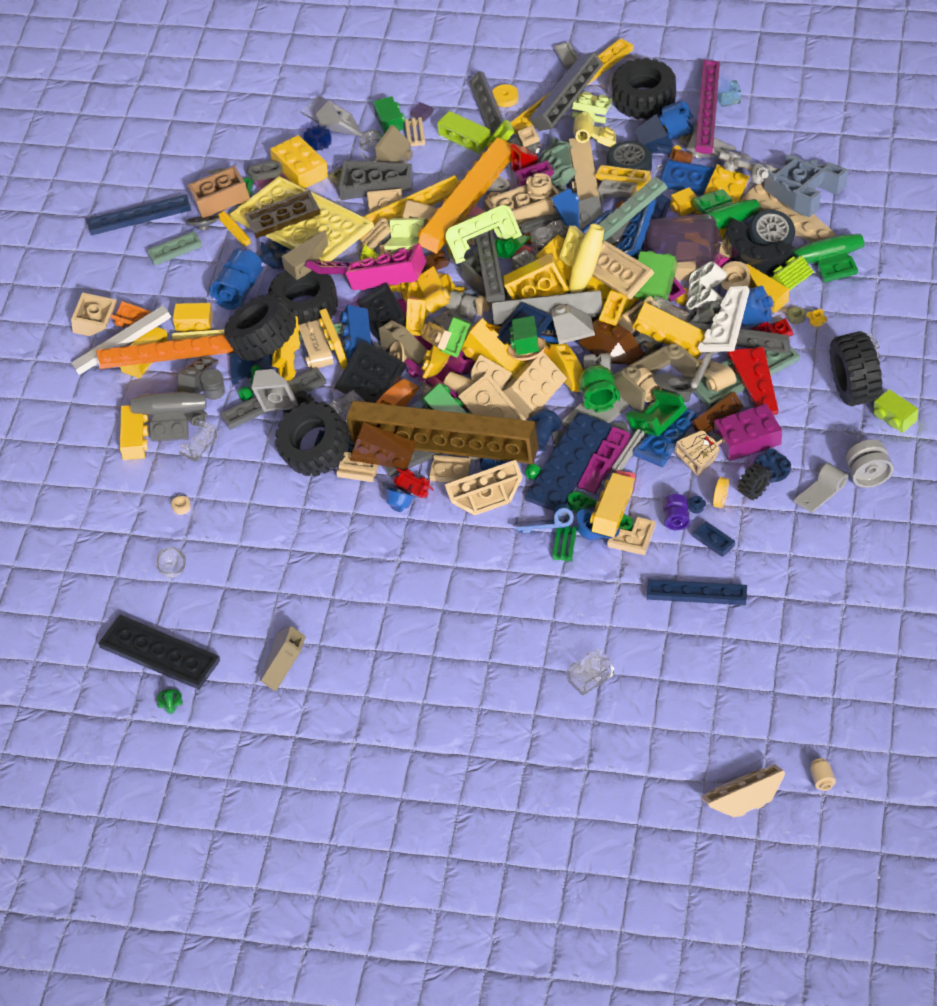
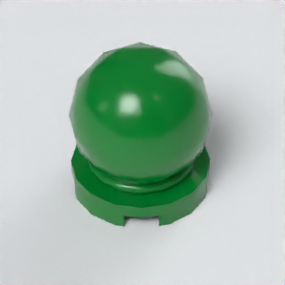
M591 365L584 369L579 376V390L583 394L582 400L586 409L595 410L596 413H600L614 408L613 404L617 400L620 401V392L615 385V378L611 371L601 365Z

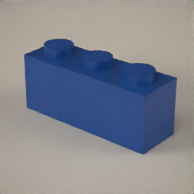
M347 305L340 314V322H342L341 335L344 339L342 347L345 349V357L351 358L361 340L371 346L372 343L368 309Z

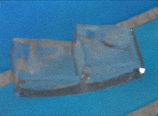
M655 296L651 304L652 306L682 321H686L688 312L672 306L673 302Z

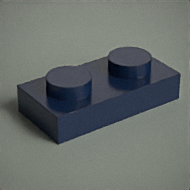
M707 521L693 532L695 539L721 557L735 547V540Z

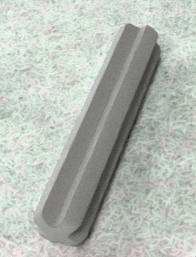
M635 430L613 463V472L623 470L633 455V449L645 437L644 431Z

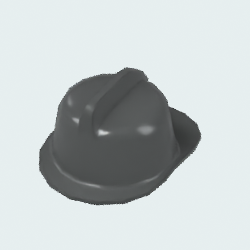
M665 373L654 376V382L658 386L664 388L666 392L681 395L684 402H689L692 392L697 390V388L693 389L690 386L691 379Z

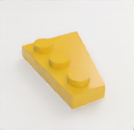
M325 308L319 311L322 317L319 319L331 351H335L341 368L345 369L348 363L339 337Z

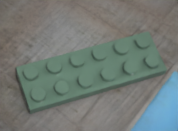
M792 347L789 354L765 350L770 375L800 360V355ZM731 359L721 364L729 366L733 370L736 383L718 392L709 390L706 385L707 378L702 376L697 390L693 392L708 408L730 392L735 391L738 394L746 390L741 383L742 380L739 374L736 373L733 367L734 364Z

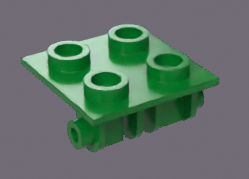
M522 235L515 239H512V237L508 239H494L497 256L510 259L530 237Z

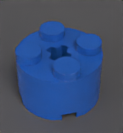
M683 100L662 108L660 121L663 126L666 125L670 140L690 134L696 129L695 123L692 124L691 119L694 118L691 109Z
M241 248L233 250L223 268L228 267L246 273L249 276L250 285L253 287L263 270L260 257L247 249L246 251H240Z
M224 267L209 289L211 298L213 299L214 297L217 300L216 304L225 309L233 310L236 307H240L251 289L249 276L244 272Z
M763 286L750 288L741 322L742 325L752 326L771 321V307L774 305L773 298L768 296Z

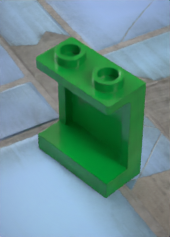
M655 389L653 391L655 401L644 410V413L629 411L626 417L632 430L639 429L646 434L659 436L687 409L681 395Z

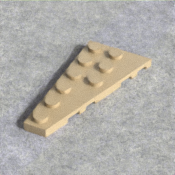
M763 182L756 184L740 200L756 199L760 204V211L773 209L784 212L794 223L795 235L809 242L836 236L816 215L813 214L811 217L803 216L764 190L765 183Z

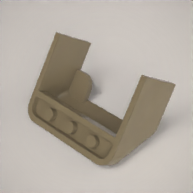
M669 344L613 373L615 385L619 389L622 399L638 413H644L646 391L635 383L641 378L640 368H647L653 374L671 365L687 379H693L699 368V361L680 345Z

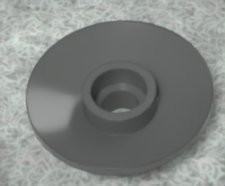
M215 215L204 218L201 216L185 220V223L196 226L199 230H207L209 225L217 222L220 217Z

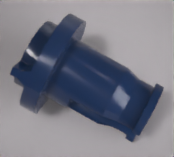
M541 409L533 413L532 421H535L538 451H545L553 430L560 429L562 420L554 411Z

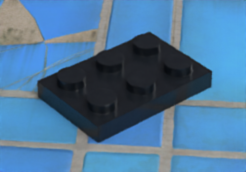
M387 282L357 301L359 307L368 309L369 325L378 341L380 340L379 328L388 322L394 321L402 326L406 324V315Z

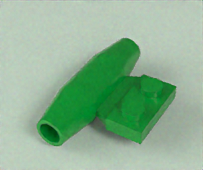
M723 189L693 199L694 207L703 214L693 220V227L697 233L726 228L729 226L732 218L743 222L760 212V204L756 199L732 202V198Z
M861 233L838 235L814 241L794 250V257L797 259L799 256H803L807 264L818 263V271L824 283L858 274V268L853 257L848 254L863 248L865 245L864 238Z

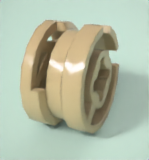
M538 173L534 174V177L527 179V191L531 198L544 199L552 193L551 179L548 175Z

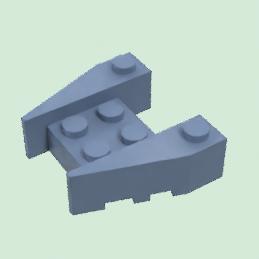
M786 155L785 167L776 174L768 171L769 175L765 178L764 190L793 211L803 216L811 217L819 210L821 192L815 189L819 187L832 194L840 193L846 188L848 169L827 162L826 165L818 164V160L811 159L810 162L800 160V157Z

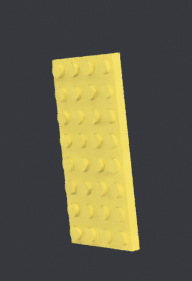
M279 176L231 212L230 216L234 221L250 228L245 214L308 190ZM311 192L320 208V215L272 232L265 237L293 250L325 230L327 232L328 246L318 261H332L374 228L372 221Z

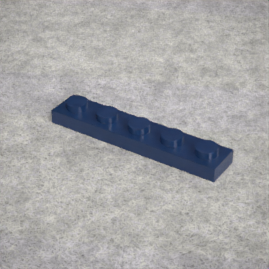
M648 579L647 600L746 605L747 585Z

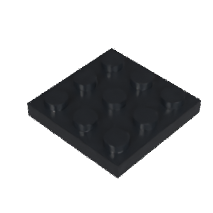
M361 340L334 389L356 401L376 403L387 390L399 381L407 364Z

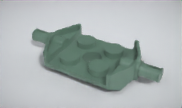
M553 137L550 140L551 146L542 151L540 163L548 160L554 170V174L550 178L551 183L555 188H558L559 193L566 191L565 185L577 171L572 167L569 148L572 149L573 147L568 142L558 141L556 137Z

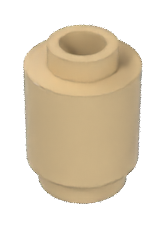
M824 758L815 759L810 764V773L815 787L823 791L830 790L836 783L830 763Z

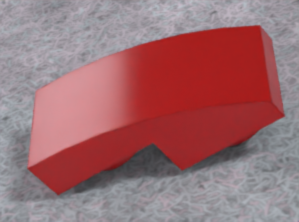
M786 318L771 325L765 322L751 328L753 331L789 335V337L794 335Z

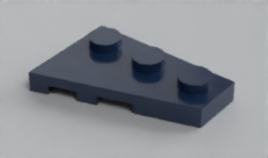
M237 353L229 354L233 385L239 383L238 380L245 377L247 379L251 378L250 369L252 365H259L260 370L275 369V367H272V354L267 355L263 359L259 358L256 361L241 359Z

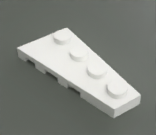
M748 286L729 288L720 305L719 313L715 314L711 328L707 329L703 343H700L698 346L700 352L735 350L750 291Z

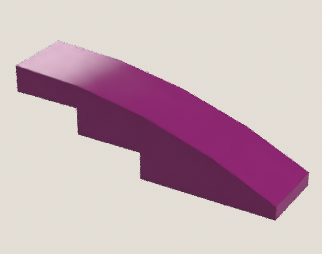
M612 427L606 441H602L597 454H593L577 486L578 488L593 494L598 491L602 480H606L612 470L613 463L631 437L629 432Z

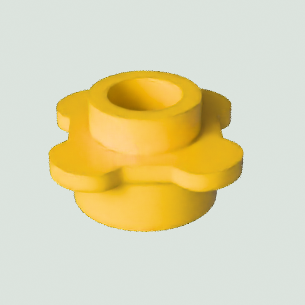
M817 309L813 312L809 311L806 314V317L809 318V323L814 327L822 326L823 323L827 322V317L824 316L822 309Z

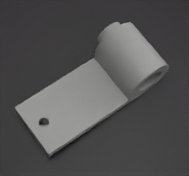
M830 463L823 464L818 470V480L797 496L794 502L810 513H813L846 485L848 474Z

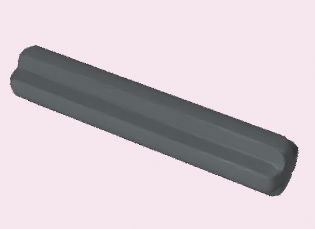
M555 213L521 224L520 230L526 234L558 224L560 217Z

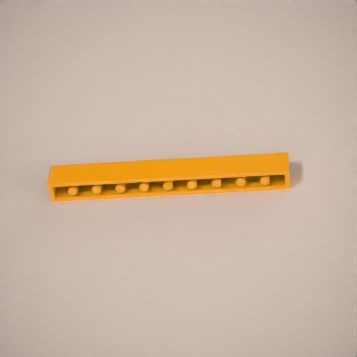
M497 137L493 143L489 144L487 151H483L480 160L475 161L472 169L467 171L465 178L459 181L457 188L452 189L449 198L444 199L441 208H437L434 216L428 219L426 226L420 229L418 244L420 243L422 247L436 254L446 243V230L461 223L510 163L511 143Z

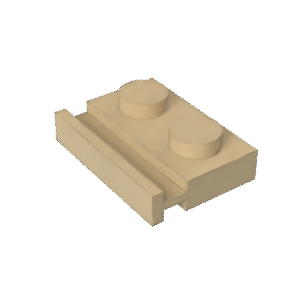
M345 452V457L340 461L339 469L337 470V477L374 482L379 465L349 461L352 453Z
M434 455L429 475L430 481L453 482L468 477L472 464L471 459Z

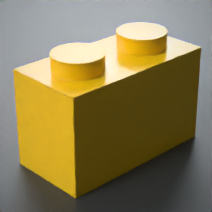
M211 303L175 304L173 322L176 332L211 330L213 320Z

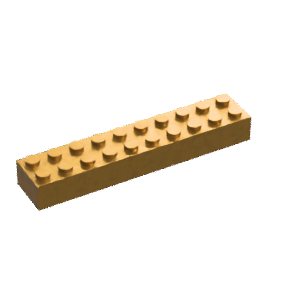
M352 401L346 416L352 443H356L362 425L365 422L416 441L417 444L414 450L510 462L516 460L519 463L533 464L539 448L535 421Z

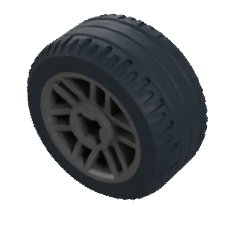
M631 140L622 141L612 146L608 151L607 166L645 170L651 173L652 154L643 143Z

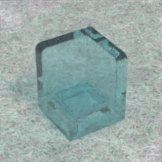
M737 80L730 81V91L717 94L721 107L741 104V89Z

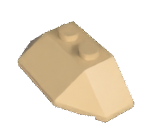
M514 460L445 484V488L452 504L475 516L509 504L523 477L517 461Z
M773 764L768 768L750 772L718 786L700 797L709 807L732 817H740L745 815L746 812L754 808H761L766 803L772 801L785 773L784 770Z

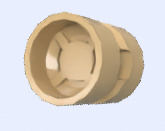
M640 368L641 378L635 383L646 391L645 401L653 402L655 401L653 391L655 389L663 391L664 388L654 382V375L647 368Z

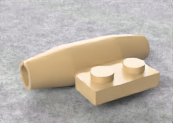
M480 355L471 370V379L450 372L445 378L444 384L460 395L488 373L499 388L503 390L513 372Z

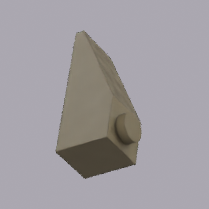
M323 230L282 256L284 269L296 280L312 271L305 267L307 261H318L328 246L327 232Z

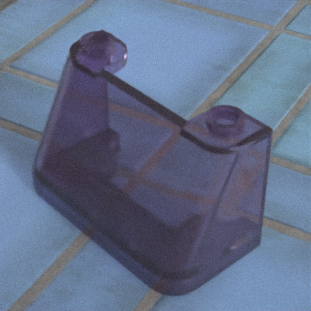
M703 214L652 219L649 221L650 224L645 234V252L653 251L656 254L662 255L671 254L676 257L677 263L696 261L699 268L711 261L716 264L718 263L722 238L713 216Z

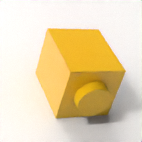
M690 188L671 195L670 208L679 218L697 210L693 205V199L697 198V196Z

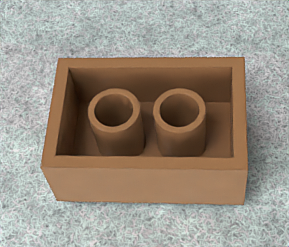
M236 166L188 184L193 202L202 218L212 216L214 213L227 210L229 207L244 203L250 199L245 182Z

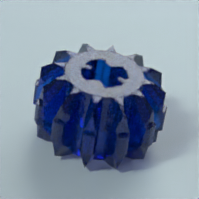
M320 124L316 127L312 125V128H307L303 135L304 141L316 152L318 150L323 152V149H328L332 142L330 130L326 126L321 127Z

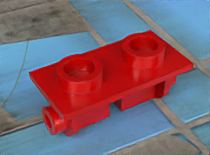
M397 468L400 475L394 478L396 486L408 491L412 485L410 493L419 498H427L429 494L428 489L434 491L429 485V480L423 477L418 479L414 477L415 474L407 469L402 471Z

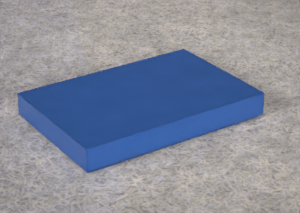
M667 160L660 180L666 184L669 190L682 191L690 188L694 194L704 195L715 168Z

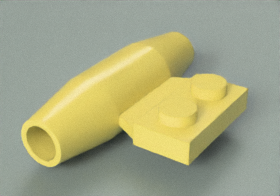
M586 111L580 112L574 119L573 134L578 142L585 143L591 137L597 139V142L610 148L615 145L616 133L609 127L599 128L594 126V120L590 113Z
M591 224L586 234L576 226L569 227L559 258L566 265L572 267L569 282V291L571 293L583 292L593 275L601 252L604 228L600 225Z

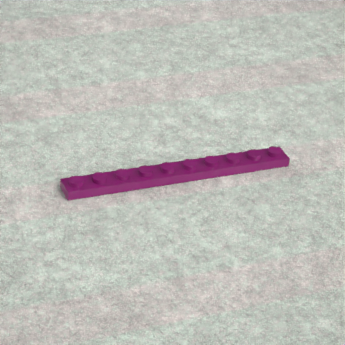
M703 59L695 152L712 154L720 61Z

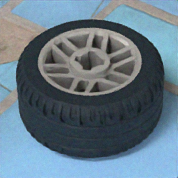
M766 209L758 212L751 219L747 238L759 246H769L775 244L778 240L792 246L795 237V226L791 218L784 214V212Z

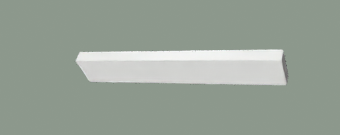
M161 306L71 363L78 374H82L98 364L96 350L125 347L170 319L171 316L166 308Z

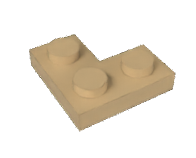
M637 517L632 532L620 529L617 537L608 539V547L645 555L656 528V521Z

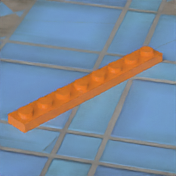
M225 335L100 349L96 350L99 369L205 355L234 353L235 351L226 340Z

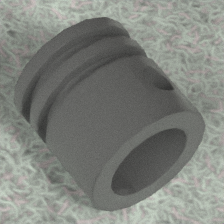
M209 369L202 373L200 379L206 398L210 400L220 399L225 394L222 373L216 369Z

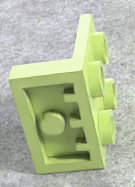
M391 218V238L384 245V249L391 252H396L402 248L407 250L413 249L414 245L419 242L420 237H418L420 229L426 226L425 218Z

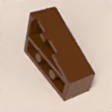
M364 422L349 461L407 469L417 442Z

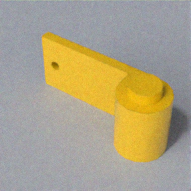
M434 266L419 276L417 281L425 297L423 299H427L426 308L431 314L450 303L451 295L444 288Z

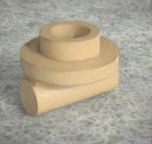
M478 296L475 300L476 314L481 316L484 312L491 310V302H487L486 297Z

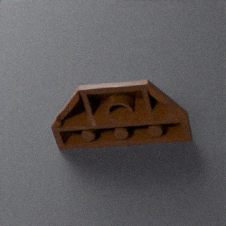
M600 316L591 318L595 335L579 339V345L597 357L602 353H610L613 364L630 365L645 356L630 331L619 324L615 326L599 321Z

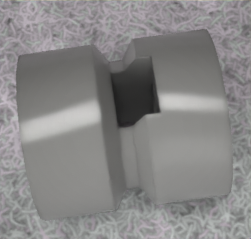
M452 291L450 293V303L446 305V312L453 315L460 314L463 318L473 319L476 314L475 300L477 297L471 295L464 296L463 293Z
M602 353L598 357L595 354L584 355V369L591 365H601L607 367L612 373L611 354Z

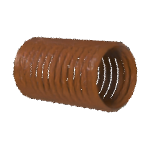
M677 149L672 150L671 160L689 164L692 162V153Z

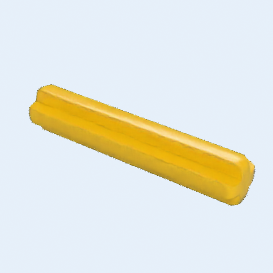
M225 211L218 214L219 220L243 246L251 244L250 237Z

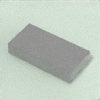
M570 42L554 46V51L565 71L569 70L578 59Z

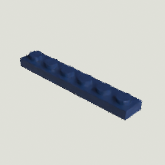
M186 194L86 220L90 235L92 236L191 211V206Z

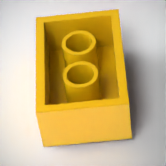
M299 135L270 148L271 161H278L282 164V175L288 181L307 188L328 178L327 162Z
M552 253L503 276L504 286L512 299L557 295L569 291L568 281Z

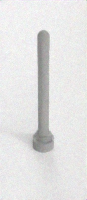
M718 352L705 353L690 384L693 389L698 387L713 354Z

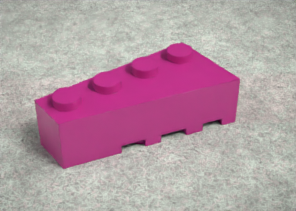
M419 243L415 244L414 248L410 250L402 248L392 255L388 253L381 254L375 260L373 257L350 263L346 275L352 290L378 288L386 282L388 285H398L403 282L412 283L418 280L427 261Z

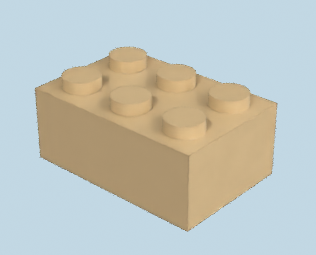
M543 352L539 356L528 360L502 391L524 418L527 419L532 417L535 411L540 410L567 377Z

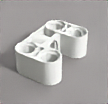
M713 261L695 270L689 278L686 308L690 311L695 307L702 309L715 302L721 305L724 298L712 288L724 281L727 275L726 271Z

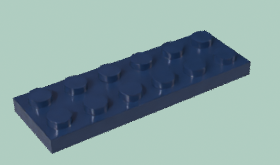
M578 412L525 496L526 501L552 511L559 504H566L569 494L574 492L593 454H597L602 441L610 433L612 424Z

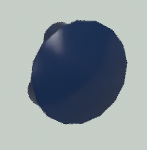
M768 449L767 452L758 455L753 463H759L771 471L772 476L771 481H769L771 483L780 482L790 474L791 462L786 456L778 453L776 449Z

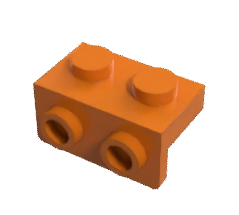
M122 301L116 315L112 314L111 319L116 326L124 328V326L129 327L147 316L151 311Z

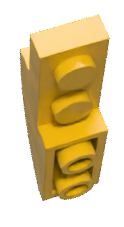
M295 316L296 329H294L293 335L290 336L288 342L283 344V347L278 348L272 354V367L278 368L279 375L287 382L295 376L294 352L300 347L297 316Z
M545 343L544 353L567 377L564 383L570 390L579 392V376L584 370L575 353L567 344Z
M433 345L430 351L427 350L423 360L425 361L421 368L424 370L422 377L426 379L437 375L444 368L451 355L441 352L440 348Z

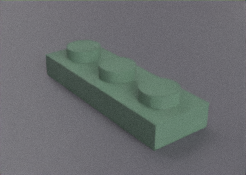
M194 231L148 249L147 253L155 266L202 247V242Z

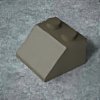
M392 125L375 146L377 162L407 163L413 156L411 143Z

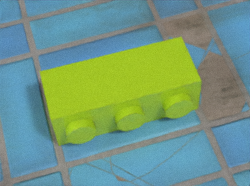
M451 111L437 122L439 136L478 154L487 147L486 143L491 138L490 129Z

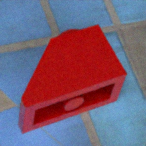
M514 143L510 145L511 170L513 172L538 164V157L534 152Z

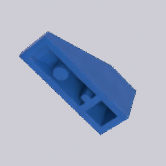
M569 188L552 197V206L567 231L570 226H576L580 229L578 204L580 199L578 195L572 193Z

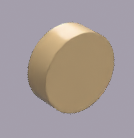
M177 496L171 502L172 510L176 514L182 515L191 509L190 500L186 496Z

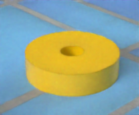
M499 85L492 91L499 107H510L518 102V90L512 85Z
M720 477L717 482L713 500L714 507L722 509L725 504L729 487L728 478Z

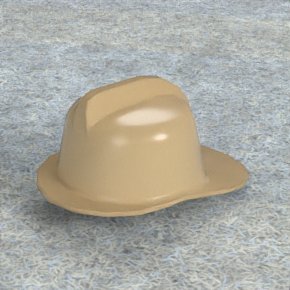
M734 261L724 265L722 269L726 271L727 275L721 283L722 288L728 291L730 287L749 286L750 271L746 264Z

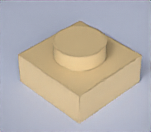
M533 125L517 132L524 147L540 141Z

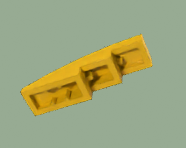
M614 289L610 290L599 321L616 326L629 299Z

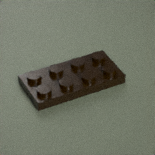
M308 190L245 214V217L255 238H259L304 220L314 218L320 215L321 211L312 193Z

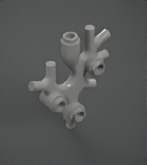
M713 147L712 154L725 160L724 169L734 172L738 167L751 170V182L757 184L765 183V178L769 175L768 171L776 174L781 170V168L765 164L762 161H759L758 164L751 162V157L747 153L741 151L734 153L727 149L721 150Z

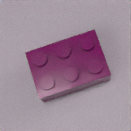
M767 404L714 420V434L717 433L721 437L722 443L719 445L729 462L779 446L782 443V429Z

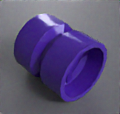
M672 494L665 497L663 500L665 526L674 531L687 528L690 524L688 499L681 494Z

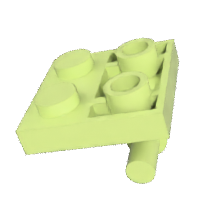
M589 92L580 93L573 102V109L590 113L594 122L606 124L607 117L597 116L596 113L606 115L612 106V99L605 95L594 96ZM573 111L572 118H576L580 112Z

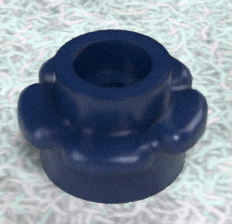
M693 496L688 499V508L692 513L698 514L704 510L706 501L701 496Z

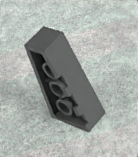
M344 161L339 183L341 200L367 197V192L401 189L403 192L412 190L414 180L412 164Z

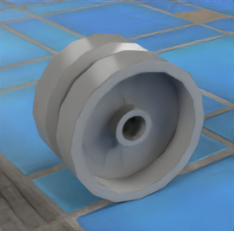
M866 440L857 443L848 450L845 456L852 479L859 487L870 488L878 486L887 481L893 474L894 466L884 443L879 440Z

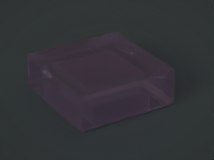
M419 102L410 111V115L416 119L422 117V121L425 122L432 115L434 109Z

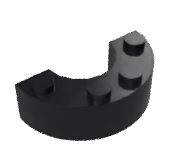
M734 218L730 221L727 232V252L733 262H742L763 274L773 273L780 266L786 267V262L794 256L795 247L780 240L769 246H759L752 243L747 238L748 225Z

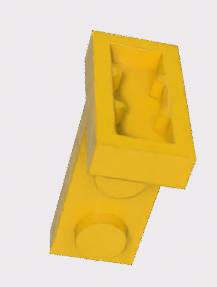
M412 297L407 299L406 329L412 335H423L421 334L426 319L431 314L426 308L427 299Z

